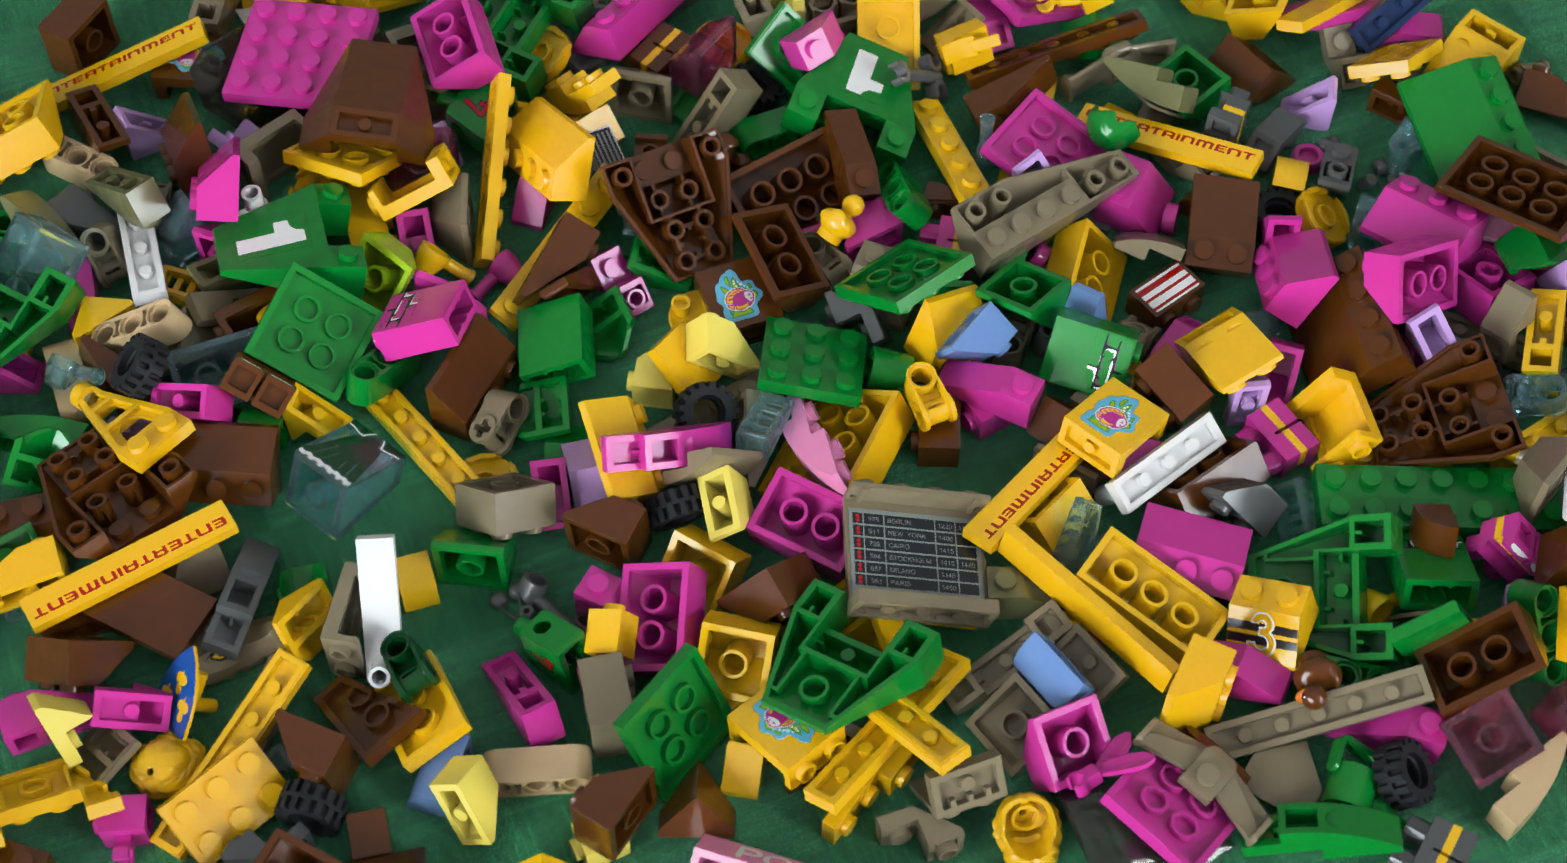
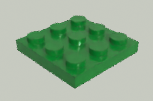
M907 239L836 284L834 288L838 298L901 315L910 312L914 305L923 299L936 295L939 289L949 282L962 278L964 272L976 264L972 253Z
M293 262L242 353L335 404L347 385L350 365L362 357L372 338L371 333L383 312Z
M767 316L756 390L859 408L862 395L867 334L851 329L844 330L823 326L818 323L811 324L784 317Z
M685 643L612 725L637 766L649 765L655 769L657 798L667 802L699 759L703 762L728 734L727 715L732 710L697 648Z

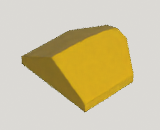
M317 578L280 599L272 621V625L286 651L303 661L312 660L323 649L320 635L333 597L322 578Z

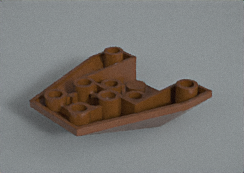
M352 38L303 119L298 145L299 150L332 154L334 141L396 149L398 162L427 166L425 161L434 148L435 132L417 47Z
M718 126L599 168L610 200L673 283L693 277L695 272L702 271L707 267H716L734 261L729 155Z
M1483 333L1448 345L1419 366L1417 371L1405 376L1368 403L1383 438V441L1372 449L1377 465L1435 466L1488 462L1528 449Z
M95 428L83 433L78 439L60 451L51 454L46 460L37 465L57 539L75 558L102 559L180 520L198 476L197 470L179 453L173 451L168 452L143 474H140L118 459L113 449L108 446ZM123 435V437H124L126 440H129V439L131 438V437H128V436Z

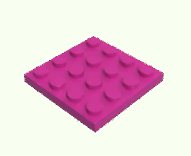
M254 0L221 92L223 100L226 102L309 110L352 38L373 40L380 19L378 9L284 0Z

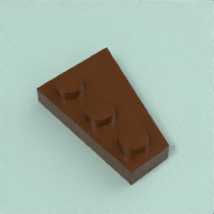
M340 675L313 699L340 733L347 736L353 748L371 768L429 718L422 708L406 705L391 695L387 697L376 692L372 687L344 675Z

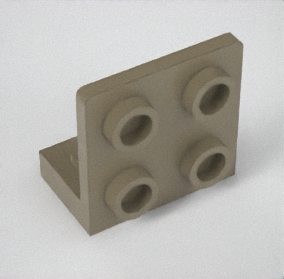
M995 749L967 758L943 776L935 770L924 773V777L909 782L910 790L937 820L956 817L962 811L976 806L990 805L996 799L1008 795L1001 754Z

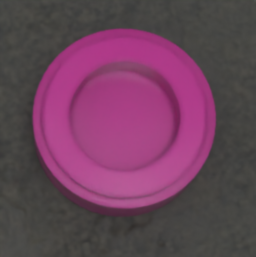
M1303 143L1293 149L1291 158L1310 162L1308 175L1319 171L1324 153L1314 144Z
M1170 202L1166 204L1161 223L1162 234L1175 235L1180 216V204Z

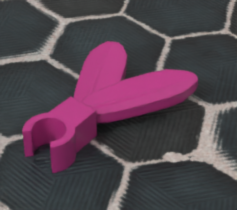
M1123 732L1114 737L1108 744L1095 766L1091 763L1081 770L1071 772L1067 775L1066 781L1069 789H1075L1077 797L1082 798L1087 796L1093 788L1104 782L1102 776H1115L1146 769L1155 762L1156 757L1152 753L1143 751L1127 754L1132 746L1133 738L1130 732Z

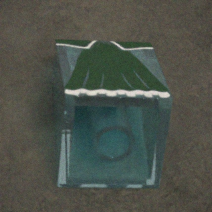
M355 419L295 450L285 504L332 540L337 541L400 483L406 456Z

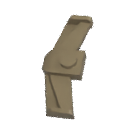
M1164 37L1163 40L1131 44L1126 40L1106 48L1099 60L1072 76L1068 74L1061 76L1060 94L1067 103H1072L1073 97L1101 81L1106 87L1120 82L1103 62L1105 55L1147 65L1160 64L1175 52L1176 38Z
M1156 717L1133 740L1132 744L1138 747L1139 745L1184 770L1183 774L1177 779V782L1205 807L1215 798L1245 838V844L1248 847H1251L1272 824L1273 820L1237 774L1235 760L1220 747H1207Z

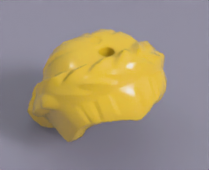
M169 729L168 732L158 734L149 743L143 744L131 757L129 766L130 778L141 794L147 793L149 799L170 798L186 786L204 759L207 752L206 748L196 739L187 738L186 741H182Z
M1020 792L1004 798L998 807L995 818L992 821L993 836L996 844L1003 852V859L1006 863H1055L1058 861L1060 854L1059 846L1063 838L1061 832L1062 822L1058 816V809L1048 802L1045 797L1034 792Z

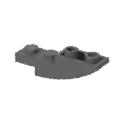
M247 536L219 598L200 649L235 661L237 660L282 548Z

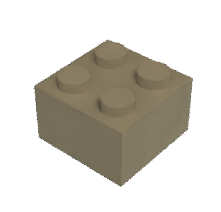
M513 472L455 483L457 525L469 528L471 531L489 534L493 540H508L513 538V533L538 534L543 532V527L557 525L555 482Z
M621 651L578 659L577 665L594 759L629 753L612 724L636 698L632 665H624Z

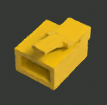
M977 17L933 35L938 54L941 58L942 70L948 75L954 74L957 76L995 60L992 47L1001 45L999 34L988 35L986 25Z

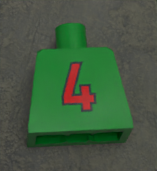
M486 84L480 89H461L459 93L451 89L446 94L439 93L436 103L447 109L446 123L449 130L483 154L490 85ZM517 94L514 95L513 103L509 106L508 117L511 118L518 112Z
M547 609L539 612L533 619L528 615L521 616L516 621L513 631L521 638L528 660L572 696L581 688L577 675V660L592 657L584 653L586 638L584 631Z

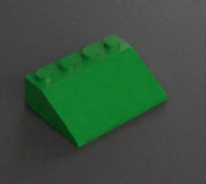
M1496 56L1468 58L1401 81L1396 85L1436 184L1478 135L1541 160Z

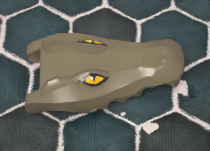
M275 614L262 618H253L236 661L200 649L212 617L192 644V646H197L199 670L209 674L205 685L219 684L224 679H234L238 671H251L252 666L261 665L263 658L269 656L270 653L275 654L279 647L286 651L272 625Z

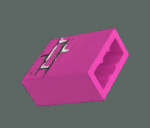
M464 279L393 295L371 333L373 342L381 351L386 362L458 346L478 305Z

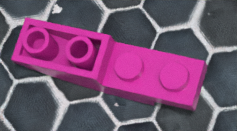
M731 422L665 427L663 430L602 435V470L606 473L641 469L651 471L688 466L687 452L709 447L732 449Z

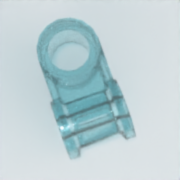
M1407 115L1396 132L1391 136L1388 143L1389 151L1383 159L1389 166L1388 172L1396 175L1409 172L1420 156L1424 154Z
M1364 192L1361 193L1346 240L1347 246L1350 249L1357 245L1363 251L1375 248L1378 240L1359 230L1377 201V196Z
M1509 374L1503 377L1502 382L1516 418L1528 416L1556 417L1567 413V383L1561 376L1556 374ZM1552 392L1561 393L1558 397L1554 399L1546 398L1547 395Z

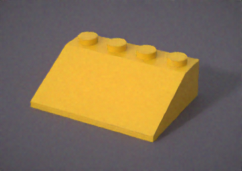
M48 79L0 104V185L5 181L6 177L14 173L21 175L28 171L34 162L41 158L48 160L60 151L64 134L52 84Z
M862 389L859 408L821 401L816 403L814 406L820 420L815 421V423L818 422L820 427L826 430L831 440L837 438L845 452L846 457L842 458L841 461H845L853 478L848 481V484L850 485L852 481L863 479L882 484L915 421V417L901 392L895 390ZM785 440L757 492L763 496L779 466L816 484L818 483L804 469L789 443Z

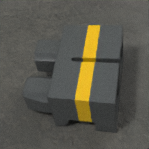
M1235 86L1231 88L1229 93L1221 91L1218 107L1212 106L1208 113L1203 134L1240 144L1251 106V101H1248L1250 92Z
M1411 815L1402 831V838L1419 846V848L1414 853L1403 847L1404 852L1391 853L1387 863H1467L1480 836L1437 815L1432 823Z

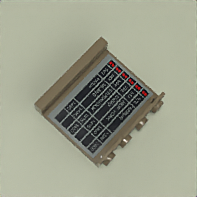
M868 479L852 481L842 496L846 596L848 600L847 616L898 621L909 619L921 623L988 628L1000 614L999 600L988 599L984 550L962 537L963 528L990 502L991 495L978 494L972 490L961 492L947 491L935 486L928 488L909 487L905 483L879 484Z

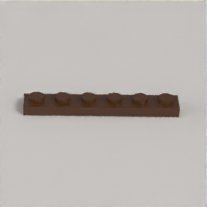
M1136 8L994 56L995 60L964 72L963 77L972 91L1049 54L1052 63L1064 59H1075L1081 53L1093 49H1105L1111 43L1123 39H1134L1140 33L1149 31L1147 20Z

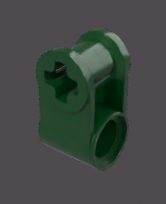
M397 630L384 638L381 643L380 653L390 672V679L395 689L408 704L415 701L414 696L431 684L438 685L441 683V679L431 664L425 650L405 631Z

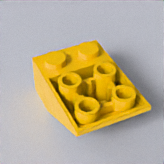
M1472 9L1456 25L1443 43L1444 50L1434 56V60L1427 65L1422 74L1468 58L1496 56L1503 74L1506 76L1509 68L1518 62L1526 38L1479 11Z
M1234 307L1227 309L1174 341L1184 362L1199 379L1222 394H1232L1241 390L1246 385L1245 381L1255 375L1262 376L1276 368L1275 363L1284 359L1282 353L1242 311Z

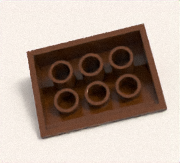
M826 126L730 173L732 215L733 213L788 203L800 228L803 229L818 224L820 213L824 208L829 207L843 210L842 206H839Z
M1478 135L1435 185L1434 190L1559 244L1567 240V171Z
M1357 245L1333 258L1340 279L1296 329L1289 324L1287 325L1293 341L1304 344L1305 350L1301 362L1310 384L1332 366L1355 372L1364 394L1367 395L1417 371V368L1399 325L1392 324L1364 287V273L1362 271L1364 251Z

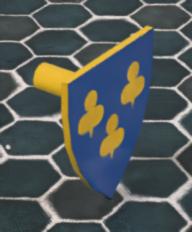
M191 646L173 661L158 690L173 694L169 729L182 741L187 739L195 712L214 714L218 708V701L216 699L201 697L209 674L199 670L197 646Z

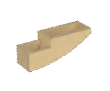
M1561 731L1513 768L1500 788L1506 795L1494 803L1485 820L1506 841L1511 839L1527 823L1556 779L1567 746V734L1564 731Z

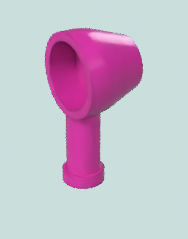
M508 249L502 251L490 265L488 274L474 289H470L474 299L481 303L483 297L497 282L508 285L522 268V264L517 256Z

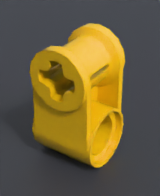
M915 362L910 365L906 372L903 394L914 413L919 428L923 432H927L935 424L946 420L949 422L956 421L958 414L951 395L946 391L936 369L927 362ZM915 382H922L926 385H917Z

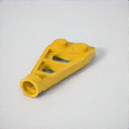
M86 381L76 384L70 393L71 404L84 412L108 446L113 449L118 459L140 474H143L196 430L190 419L170 407L103 391ZM88 393H91L89 399L85 402V396ZM117 408L125 410L109 424L103 420ZM139 419L152 421L129 440L123 437L122 433Z

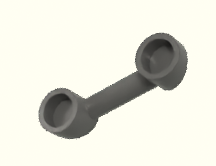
M525 571L518 584L523 600L539 612L546 609L583 630L586 636L588 615L578 613L571 620L544 597L550 586L549 580L538 572Z

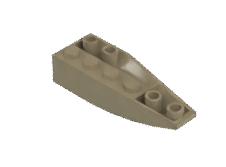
M1121 149L1002 179L952 207L950 210L959 248L961 251L972 253L976 264L972 268L980 278H983L1087 214L1135 180L1140 173Z

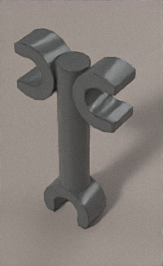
M930 54L919 57L920 69L909 68L903 60H898L888 65V69H893L897 74V79L891 81L893 86L898 87L909 81L927 83L925 86L927 98L942 100L949 97L947 86L942 81V73L939 72L942 68L939 55L931 57Z

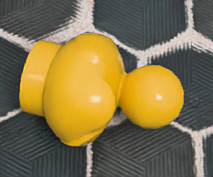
M851 194L844 198L842 202L843 210L829 207L824 208L820 213L821 225L816 232L823 239L838 247L843 239L851 238L855 234L856 226L852 218L859 216L865 208L864 200L857 194Z

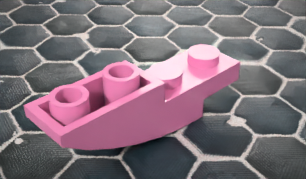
M787 396L792 419L780 424L784 437L808 474L822 487L843 496L849 487L848 481L853 478L845 461H841L846 456L837 438L831 440L826 430L821 428L818 422L815 423V421L820 420V417L812 401L806 403L803 398Z

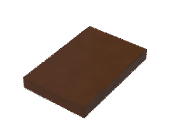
M159 572L84 610L82 613L85 619L174 661L183 651L190 648L214 614L218 599Z

